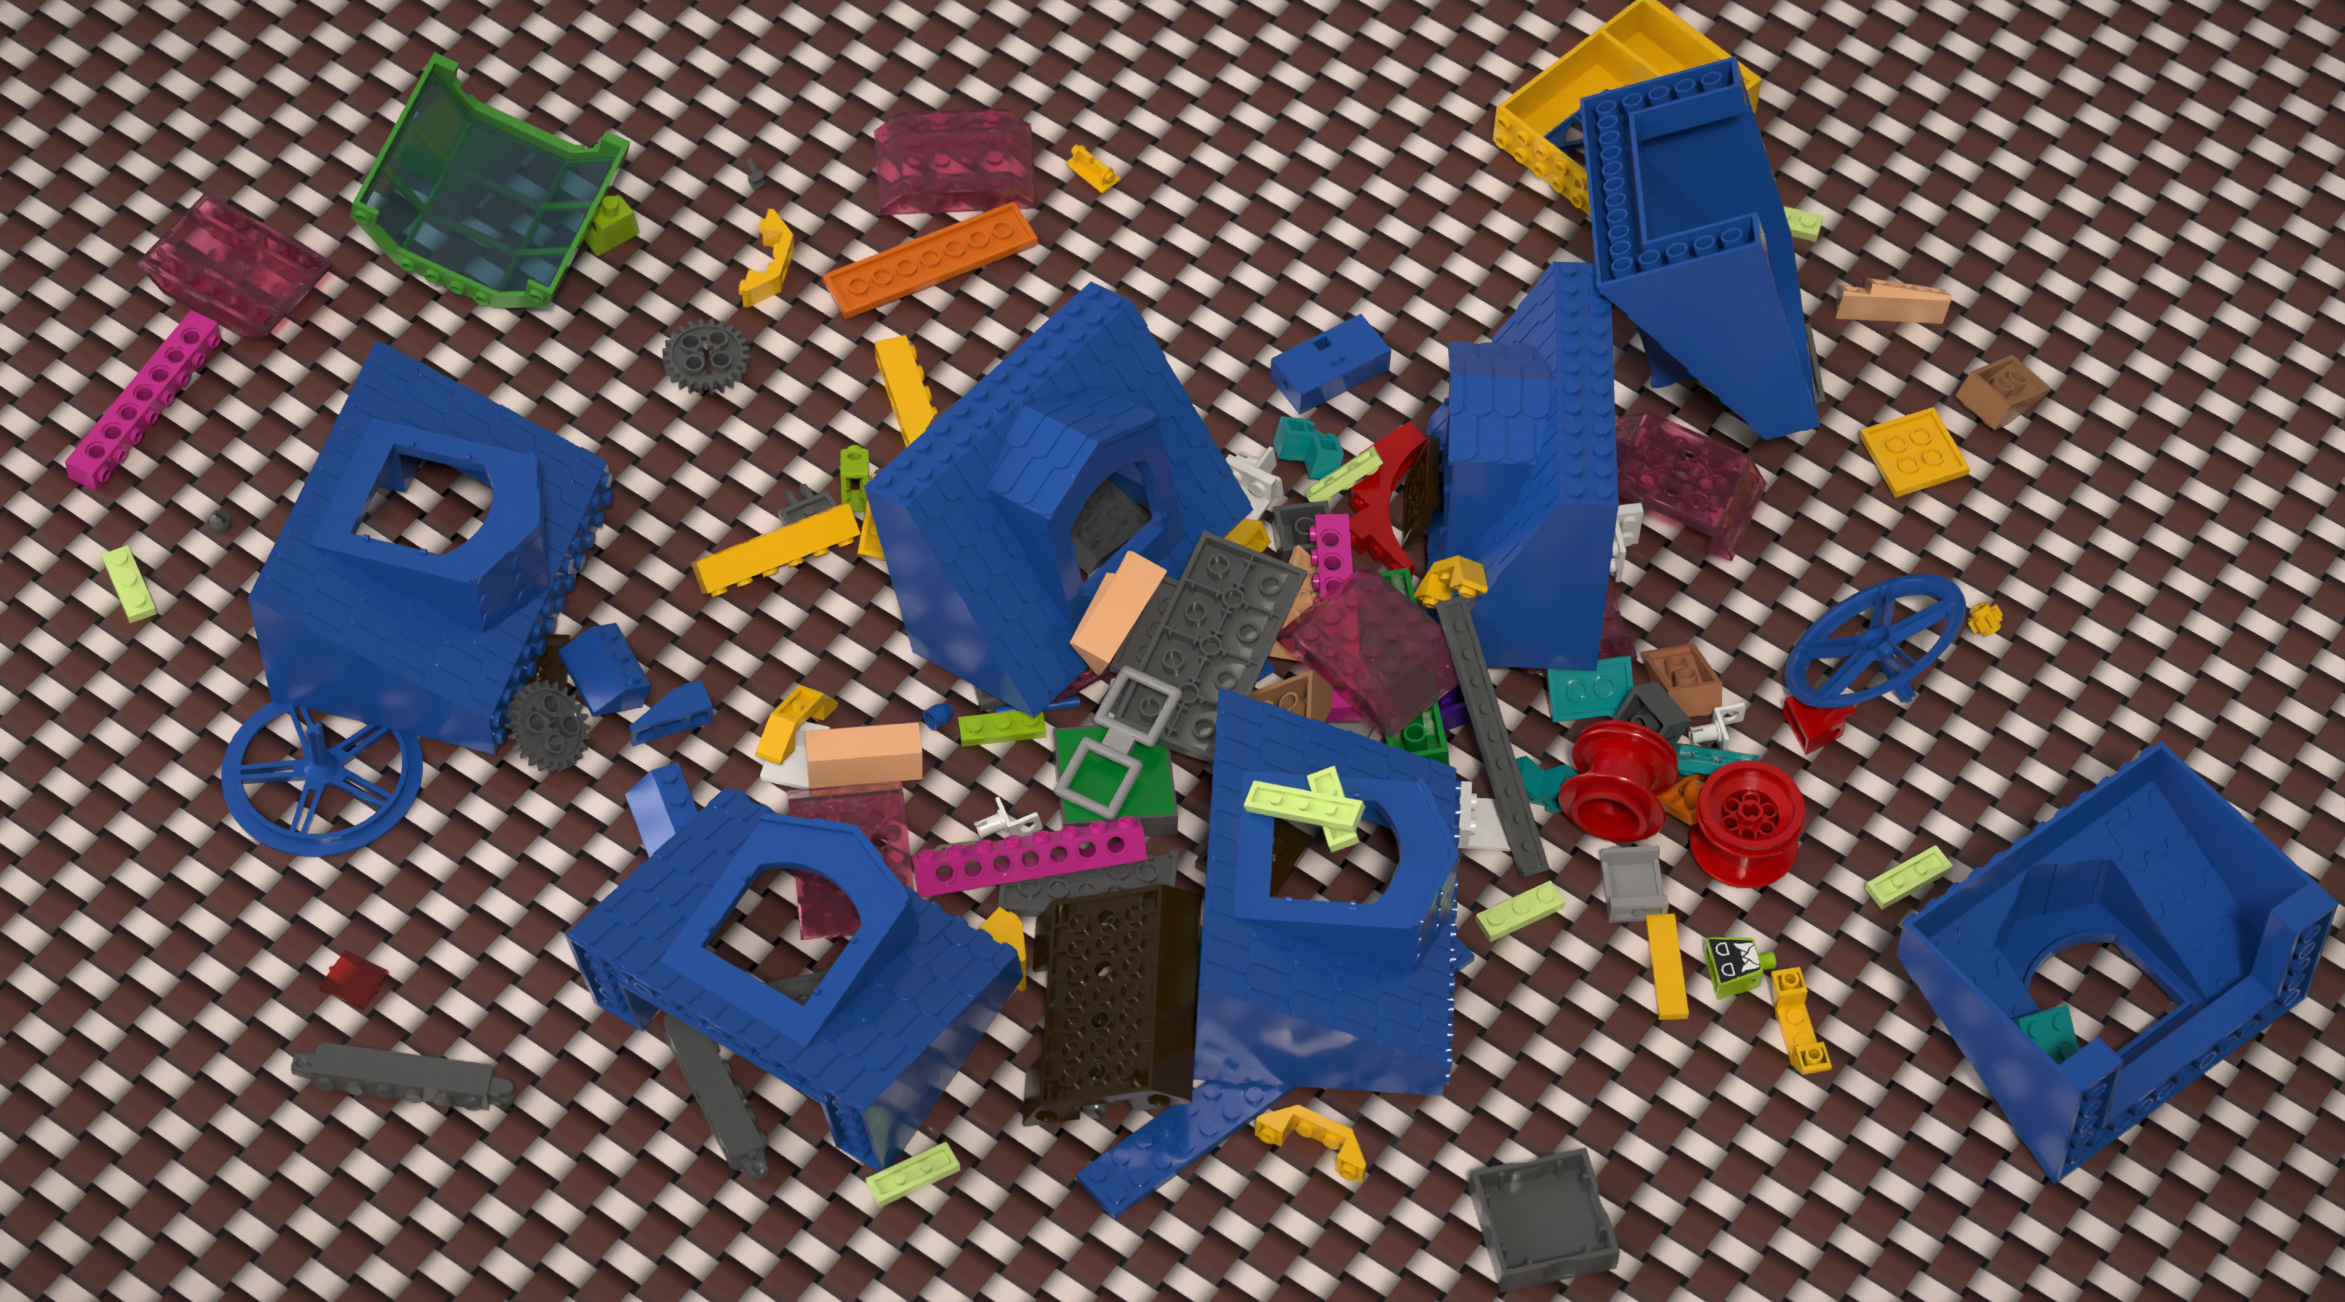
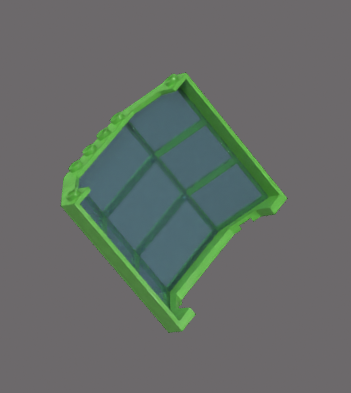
M434 52L354 199L350 217L403 270L424 276L431 283H439L446 286L455 294L468 296L479 305L492 308L549 307L603 199L606 197L627 156L630 141L605 131L601 143L595 144L593 148H586L584 145H574L478 101L473 94L467 95L460 88L462 82L456 77L459 63Z

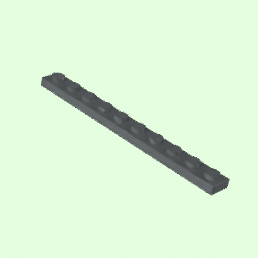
M1460 596L1435 604L1519 876L1524 878L1550 870L1466 598Z

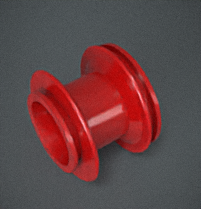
M1608 720L1586 727L1572 748L1573 762L1581 774L1568 779L1559 791L1558 799L1563 812L1574 824L1587 833L1607 841L1633 842L1656 835L1665 824L1666 817L1664 807L1656 796L1669 791L1678 779V757L1673 746L1657 732L1632 722Z
M1744 760L1722 766L1712 773L1698 793L1696 801L1698 823L1693 824L1691 827L1690 847L1698 865L1708 875L1726 885L1738 888H1757L1776 882L1784 877L1792 868L1797 857L1798 838L1803 830L1806 819L1804 800L1800 789L1788 774L1768 763Z

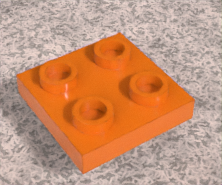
M1701 773L1688 775L1676 783L1669 791L1656 797L1660 800L1665 812L1692 826L1698 823L1696 801L1698 793L1708 778L1706 774Z

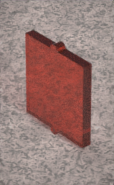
M344 950L334 966L329 967V973L320 984L319 990L364 1010L375 994H379V987L388 976L389 970Z

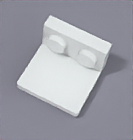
M1229 454L1225 460L1254 509L1245 518L1259 521L1276 497L1277 477Z
M1641 503L1618 506L1610 573H1613L1615 582H1621L1626 556L1625 547L1638 544L1644 512Z
M805 722L795 732V751L781 765L765 760L760 774L761 780L812 792L815 791L816 788H809L805 731L830 729V727Z
M1461 781V796L1459 797L1461 811L1458 828H1460L1458 848L1512 851L1496 799L1477 798V793H1472V782Z

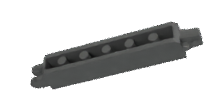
M667 1013L663 1020L664 1038L730 1169L737 1171L743 1169L752 1182L769 1176L765 1148L768 1147L766 1136L762 1130L757 1131L754 1125L756 1118L751 1107H745L742 1102L744 1099L742 1089L738 1083L733 1084L730 1078L732 1076L731 1068L727 1060H721L718 1054L720 1053L718 1043Z
M324 1042L317 1046L316 1053H295L291 1064L293 1075L312 1080L313 1087L323 1091H347L352 1095L369 1094L376 1095L382 1099H405L411 1103L428 1102L435 1103L440 1107H464L470 1111H489L490 1105H504L505 1107L512 1105L515 1100L512 1082L507 1079L494 1077L491 1067L488 1064Z

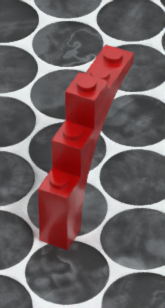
M1407 422L1372 445L1379 453L1383 464L1380 465L1375 473L1368 476L1364 475L1362 477L1364 480L1351 487L1350 505L1356 514L1349 518L1351 549L1353 548L1359 555L1369 550L1370 555L1376 561H1380L1387 568V571L1409 567L1411 579L1413 580L1414 563L1402 550L1393 533L1389 518L1391 495L1398 481L1416 462L1427 441V438L1416 427Z

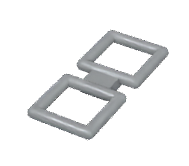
M1128 665L1122 666L1094 716L1095 723L1108 728V732L1102 743L1089 737H1084L1081 740L1054 789L1055 795L1104 818L1114 819L1143 768V763L1140 760L1129 755L1137 742L1148 747H1153L1156 744L1182 696V690ZM1128 678L1168 696L1148 734L1108 716ZM1089 750L1129 768L1109 806L1068 789Z

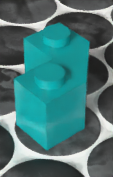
M1281 416L1273 440L1278 459L1304 461L1309 478L1321 480L1340 467L1344 453L1338 437L1331 433L1324 435L1316 430V424L1308 419Z
M1527 756L1517 758L1516 762L1529 803L1545 806L1546 812L1555 814L1563 812L1558 799L1559 791L1568 779L1579 774L1567 764L1544 771Z

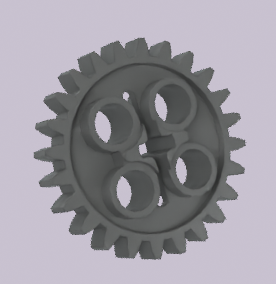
M713 318L709 320L708 324H704L702 319H699V325H694L693 322L689 321V328L686 329L680 325L679 334L671 332V340H665L666 348L662 349L663 367H665V374L670 376L671 383L678 382L679 389L688 386V393L690 394L695 389H698L700 396H702L704 390H708L710 395H713L714 389L717 388L720 392L724 393L725 385L734 388V380L741 382L742 374L748 373L747 366L750 365V347L747 345V338H742L741 331L734 332V325L725 328L723 320L718 325H714ZM702 339L707 341L710 375L706 373Z
M548 680L540 683L535 681L520 688V691L513 695L514 700L508 704L512 710L505 713V716L511 719V722L506 724L505 727L513 731L512 734L507 736L508 739L516 740L512 747L513 750L518 748L522 750L519 758L522 759L528 756L529 766L537 763L538 771L547 768L548 773H551L555 770L560 772L575 765L577 760L583 758L581 752L588 749L583 742L590 740V736L585 734L584 731L591 727L583 723V719L587 718L588 714L580 713L579 710L583 704L576 705L574 703L576 695L573 694L568 697L567 687L559 690L558 682L549 685Z

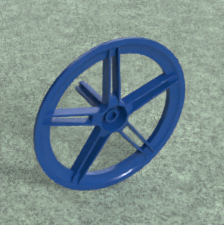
M1914 574L1877 583L1846 598L1815 621L1792 649L1785 667V683L1789 692L1799 702L1819 708H1836L1858 704L1881 696L1893 689L1901 703L1912 701L1911 698L1916 696V693L1911 687L1909 680L1930 666L1948 648L1962 626L1966 613V601L1961 589L1956 583L1943 576ZM1923 595L1940 600L1891 625L1895 598ZM1874 606L1870 627L1866 633L1858 636L1827 639L1849 619ZM1948 617L1940 638L1918 662L1914 661L1896 646L1897 643ZM1893 654L1909 665L1910 668H1906L1897 662ZM1851 656L1819 691L1814 690L1808 684L1807 672L1812 659ZM1874 660L1878 662L1888 681L1873 688L1840 695Z
M274 700L250 716L233 736L223 759L221 772L222 791L226 805L235 821L248 835L261 844L279 852L295 856H335L355 851L377 841L391 831L406 816L421 786L423 758L416 735L389 728H381L372 724L362 728L332 749H327L321 723L318 722L314 725L306 708ZM300 708L306 720L307 741L294 709ZM289 712L305 752L303 759L243 765L245 754L258 733L277 717ZM391 732L398 742L402 755L401 774L393 794L344 768L346 764ZM369 736L367 739H365L363 742H361L356 747L351 749L349 752H345L346 750H348L349 748H351L352 746H354L355 744ZM293 770V772H277V771ZM349 780L355 783L356 785L366 789L367 791L375 794L376 796L386 800L387 802H384L370 794H367L345 783V781ZM305 781L290 830L279 827L261 816L247 799L242 784ZM336 787L379 809L365 821L350 828L331 833L308 834L326 788ZM309 792L315 793L314 799L299 833L297 829Z

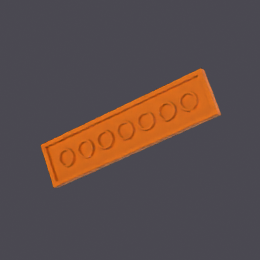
M1013 201L823 274L822 282L844 318L848 319L1038 245V238Z

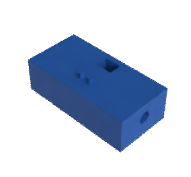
M1359 314L1271 358L1270 379L1298 414L1301 415L1390 370L1391 349L1365 317Z

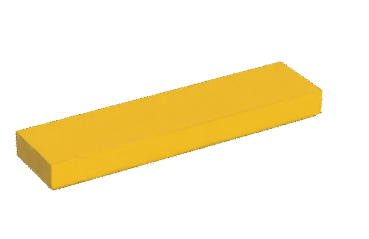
M1675 914L1646 915L1645 923L1658 1019H1688L1689 1011Z

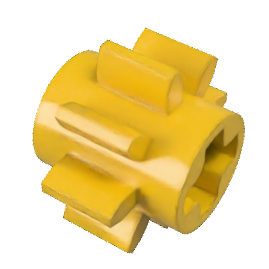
M1982 602L1969 611L1971 617L1968 618V625L1974 634L1980 631L1983 636H1989L2001 628L2000 621L2003 620V614L1997 604L1990 607L1988 602Z

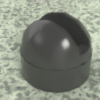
M215 510L210 515V529L216 534H225L232 528V520L227 511Z
M1108 1103L1082 1106V1109L1091 1118L1099 1119L1103 1117L1099 1112L1100 1110L1107 1113Z

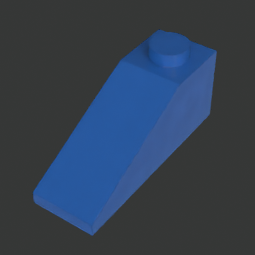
M703 681L688 682L674 688L631 724L629 730L632 746L713 723V706Z

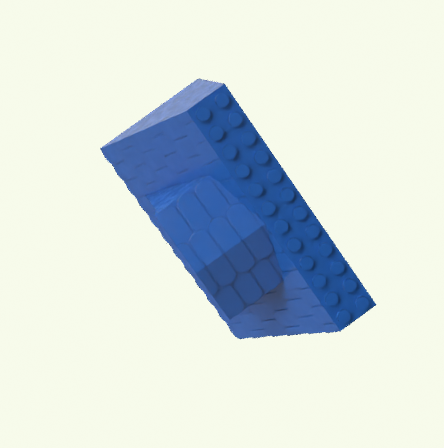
M1736 56L1580 98L1581 124L1585 148L1584 156L1586 158L1587 187L1589 190L1591 212L1590 219L1592 222L1594 244L1593 251L1595 254L1597 276L1596 284L1599 291L1623 310L1627 317L1636 324L1634 329L1636 332H1639L1652 370L1651 387L1661 388L1678 381L1698 379L1713 391L1721 402L1746 421V425L1765 440L1780 438L1788 434L1819 427L1820 423L1792 232Z
M1554 261L1537 280L1538 283L1520 302L1514 314L1492 337V342L1480 344L1466 341L1448 342L1450 370L1448 398L1444 399V402L1433 413L1427 424L1428 437L1440 438V449L1443 450V458L1439 466V472H1442V481L1438 488V494L1441 495V504L1438 511L1434 510L1431 524L1427 526V572L1434 562L1457 555L1483 564L1488 586L1487 593L1475 596L1474 599L1466 598L1487 666L1597 671L1619 503L1611 301L1597 287L1595 263ZM1453 590L1451 599L1460 597L1458 590ZM1427 607V654L1429 663L1454 665L1437 609Z
M1092 281L864 486L912 652L1034 718L1089 667L1069 642L1106 573L1116 574L1128 551H1133L1167 570L1165 576L1179 581L1203 531L1224 538L1254 510L1250 500L1233 475L1232 469L1209 434L1208 428L1191 403L1189 395L1167 362L1165 354L1148 329L1147 323L1134 302ZM1108 478L1134 502L1150 509L1152 519L1083 583L1075 555L1077 549L1072 543L1070 533L1086 501L1095 489Z
M376 340L248 596L271 700L495 755L499 745H503L506 740L507 728L505 725L511 722V719L505 716V713L512 710L508 704L514 700L513 695L519 692L520 688L527 685L529 678L535 676L539 656H543L547 648V637L555 632L558 614L563 613L565 610L567 594L569 591L572 592L574 590L577 572L583 569L586 561V552L588 548L592 549L594 545L596 530L601 528L604 523L605 510L607 506L611 507L613 503L614 491L611 490L612 474L609 473L608 461L583 447L580 448L549 429L542 428L504 405L495 403L471 388L462 386L424 363L417 362L393 347ZM422 459L447 464L470 478L473 477L493 488L491 508L482 526L469 540L446 554L440 555L428 552L424 548L419 550L370 538V535L363 534L361 536L356 534L378 487L406 493Z
M1219 688L1193 1080L1443 1095L1444 1084H1450V1069H1452L1453 1057L1451 1044L1453 1043L1452 1018L1454 1016L1453 993L1455 989L1454 968L1456 961L1454 947L1457 933L1455 919L1457 918L1458 904L1456 901V894L1458 892L1457 870L1459 865L1458 845L1460 838V828H1458L1461 811V804H1459L1461 780H1456V768L1431 758L1421 757L1398 747L1388 746L1352 731H1345L1319 720L1306 718L1265 701L1260 702L1229 689ZM1335 766L1345 797L1363 801L1365 809L1361 818L1388 827L1394 832L1400 852V864L1397 874L1386 892L1373 904L1356 903V901L1347 903L1292 899V897L1287 896L1286 898H1270L1274 817L1246 812L1244 803L1253 781L1311 791L1307 776Z
M2160 741L2153 747H2146L2134 761L2125 762L2118 769L2117 773L2111 777L2106 776L2101 779L2090 792L2084 791L2069 807L2063 806L2052 819L2047 822H2040L2025 838L2023 836L2019 837L2012 844L2011 848L2004 853L2000 851L1995 854L1987 865L1982 868H1975L1963 882L1954 883L1947 890L1946 894L1939 899L1936 897L1931 899L1922 911L1917 914H1910L1902 923L1903 929L1899 939L1897 957L1912 980L1916 982L1936 1015L1940 1017L1968 1062L1972 1064L1990 1094L1996 1099L2047 1177L2056 1185L2305 1000L2308 996L2339 902L2169 747ZM2087 943H2114L2127 959H2131L2168 994L2170 1000H2174L2180 1005L2116 1053L2102 1039L2097 1037L2082 1049L2079 1048L2078 1052L2060 1065L2050 1058L2012 1021V1019L2041 1011V1008L2037 1006L2029 994V986L2042 965L2063 950Z
M728 787L724 788L710 800L707 806L691 818L681 830L658 848L648 860L632 872L622 884L599 902L589 914L565 935L595 1005L641 1032L644 1031L657 1011L661 1009L822 1105L836 1147L877 1172H881L894 1165L1023 978L1018 952L1013 946L1005 942L1003 944L996 942L987 931L981 928L975 930L968 926V922L961 916L947 914L938 903L932 900L927 902L921 899L919 894L912 888L904 887L884 863L883 856L858 825L819 818L811 820L777 814L765 804L757 805L752 802L750 797L740 790L735 792ZM769 869H799L828 879L848 896L861 919L862 925L855 935L850 938L848 945L819 986L814 989L813 994L804 1006L705 949L751 884Z

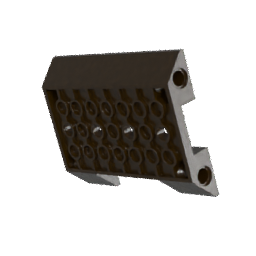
M1157 884L1055 900L1036 919L1033 971L1035 973L1048 971L1043 1054L1026 1071L1022 1122L1024 1127L1080 1119L1081 1106L1128 1100L1135 1111L1192 1103L1202 905L1200 894L1165 884ZM1114 916L1111 923L1102 925L1106 917ZM1104 967H1111L1108 974L1099 976V972ZM1108 1018L1107 1023L1103 1027L1096 1028V1024L1100 1019ZM1105 1070L1104 1075L1100 1079L1093 1080V1076L1097 1071Z

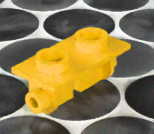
M1075 145L1071 150L1073 157L1065 162V165L1102 194L1121 180L1111 167H1106L1086 151V147L1083 145Z

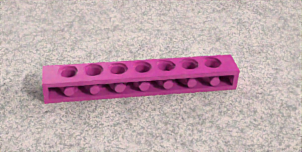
M190 310L67 458L65 465L69 479L94 491H97L103 483L109 480L112 471L118 464L124 462L130 449L141 441L144 432L150 425L156 423L163 409L172 403L174 396L181 387L187 385L190 376L195 370L202 367L209 353L219 346L221 335L218 322Z
M1349 514L1315 515L1314 525L1309 526V542H1314L1315 549H1311V566H1316V573L1312 574L1313 590H1318V597H1314V613L1320 615V621H1316V638H1321L1322 645L1317 647L1318 662H1323V670H1319V675L1332 686V704L1327 722L1361 721L1363 699ZM1332 640H1339V641H1341V642H1340V643H1336V642H1333ZM1341 664L1343 667H1336L1334 665ZM1341 688V689H1344L1345 691L1340 692V691H1337V690H1335V689Z
M1126 816L1119 818L1115 822L1096 821L1092 822L1089 826L1079 828L1076 826H1066L1061 831L1048 832L1042 830L1024 837L1011 835L1000 841L981 840L976 842L975 845L964 847L962 845H951L946 850L940 851L927 849L918 852L916 855H911L916 889L921 898L1147 860L1144 830L1140 818ZM1113 837L1121 838L1117 844H1108L1109 840ZM1084 842L1093 843L1088 849L1079 848ZM1055 847H1064V850L1059 854L1051 853ZM1028 851L1036 852L1032 858L1025 859L1022 857ZM999 856L1007 857L1003 863L994 862ZM969 861L979 862L974 868L965 867ZM947 865L950 867L947 872H937L940 866Z

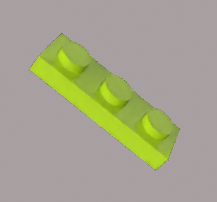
M1021 710L958 717L962 747L1046 738L1043 711L1035 718Z

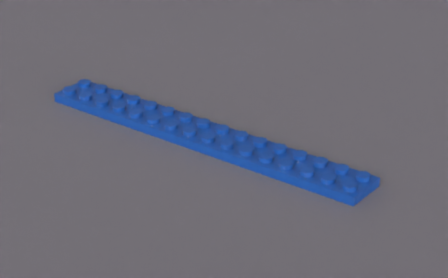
M1457 937L1454 947L1456 951L1454 975L1472 963L1475 955ZM1205 1081L1193 1090L1192 1103L1170 1106L1076 1174V1179L1112 1219L1116 1220L1259 1115L1299 1088V1086Z

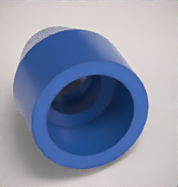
M948 703L935 704L923 711L924 722L933 731L946 725L954 715V710Z

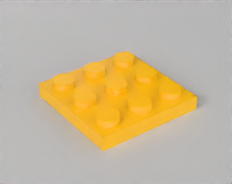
M1934 407L1860 430L1859 437L1895 498L1969 474L1970 467Z

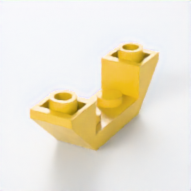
M768 209L766 218H762L759 225V234L763 235V245L774 247V261L768 264L766 273L748 270L746 279L741 280L739 295H742L743 307L749 308L780 293L794 253L793 233L774 209Z
M1459 555L1434 562L1415 591L1413 598L1423 601L1422 605L1425 607L1436 609V603L1451 599L1454 589L1459 591L1458 594L1460 596L1470 599L1486 594L1488 586L1483 564Z
M799 685L770 714L756 749V756L781 765L795 751V732L810 717L824 721L838 707V702L822 692Z
M1800 967L1772 971L1771 980L1775 1015L1791 1065L1802 1075L1831 1070L1832 1066L1824 1042L1817 1043L1805 1006L1808 991Z
M1300 1105L1257 1117L1255 1135L1263 1142L1268 1144L1274 1143L1282 1147L1291 1129H1294L1303 1137H1312L1323 1142L1330 1149L1340 1150L1336 1157L1335 1172L1347 1180L1363 1183L1366 1163L1351 1128Z

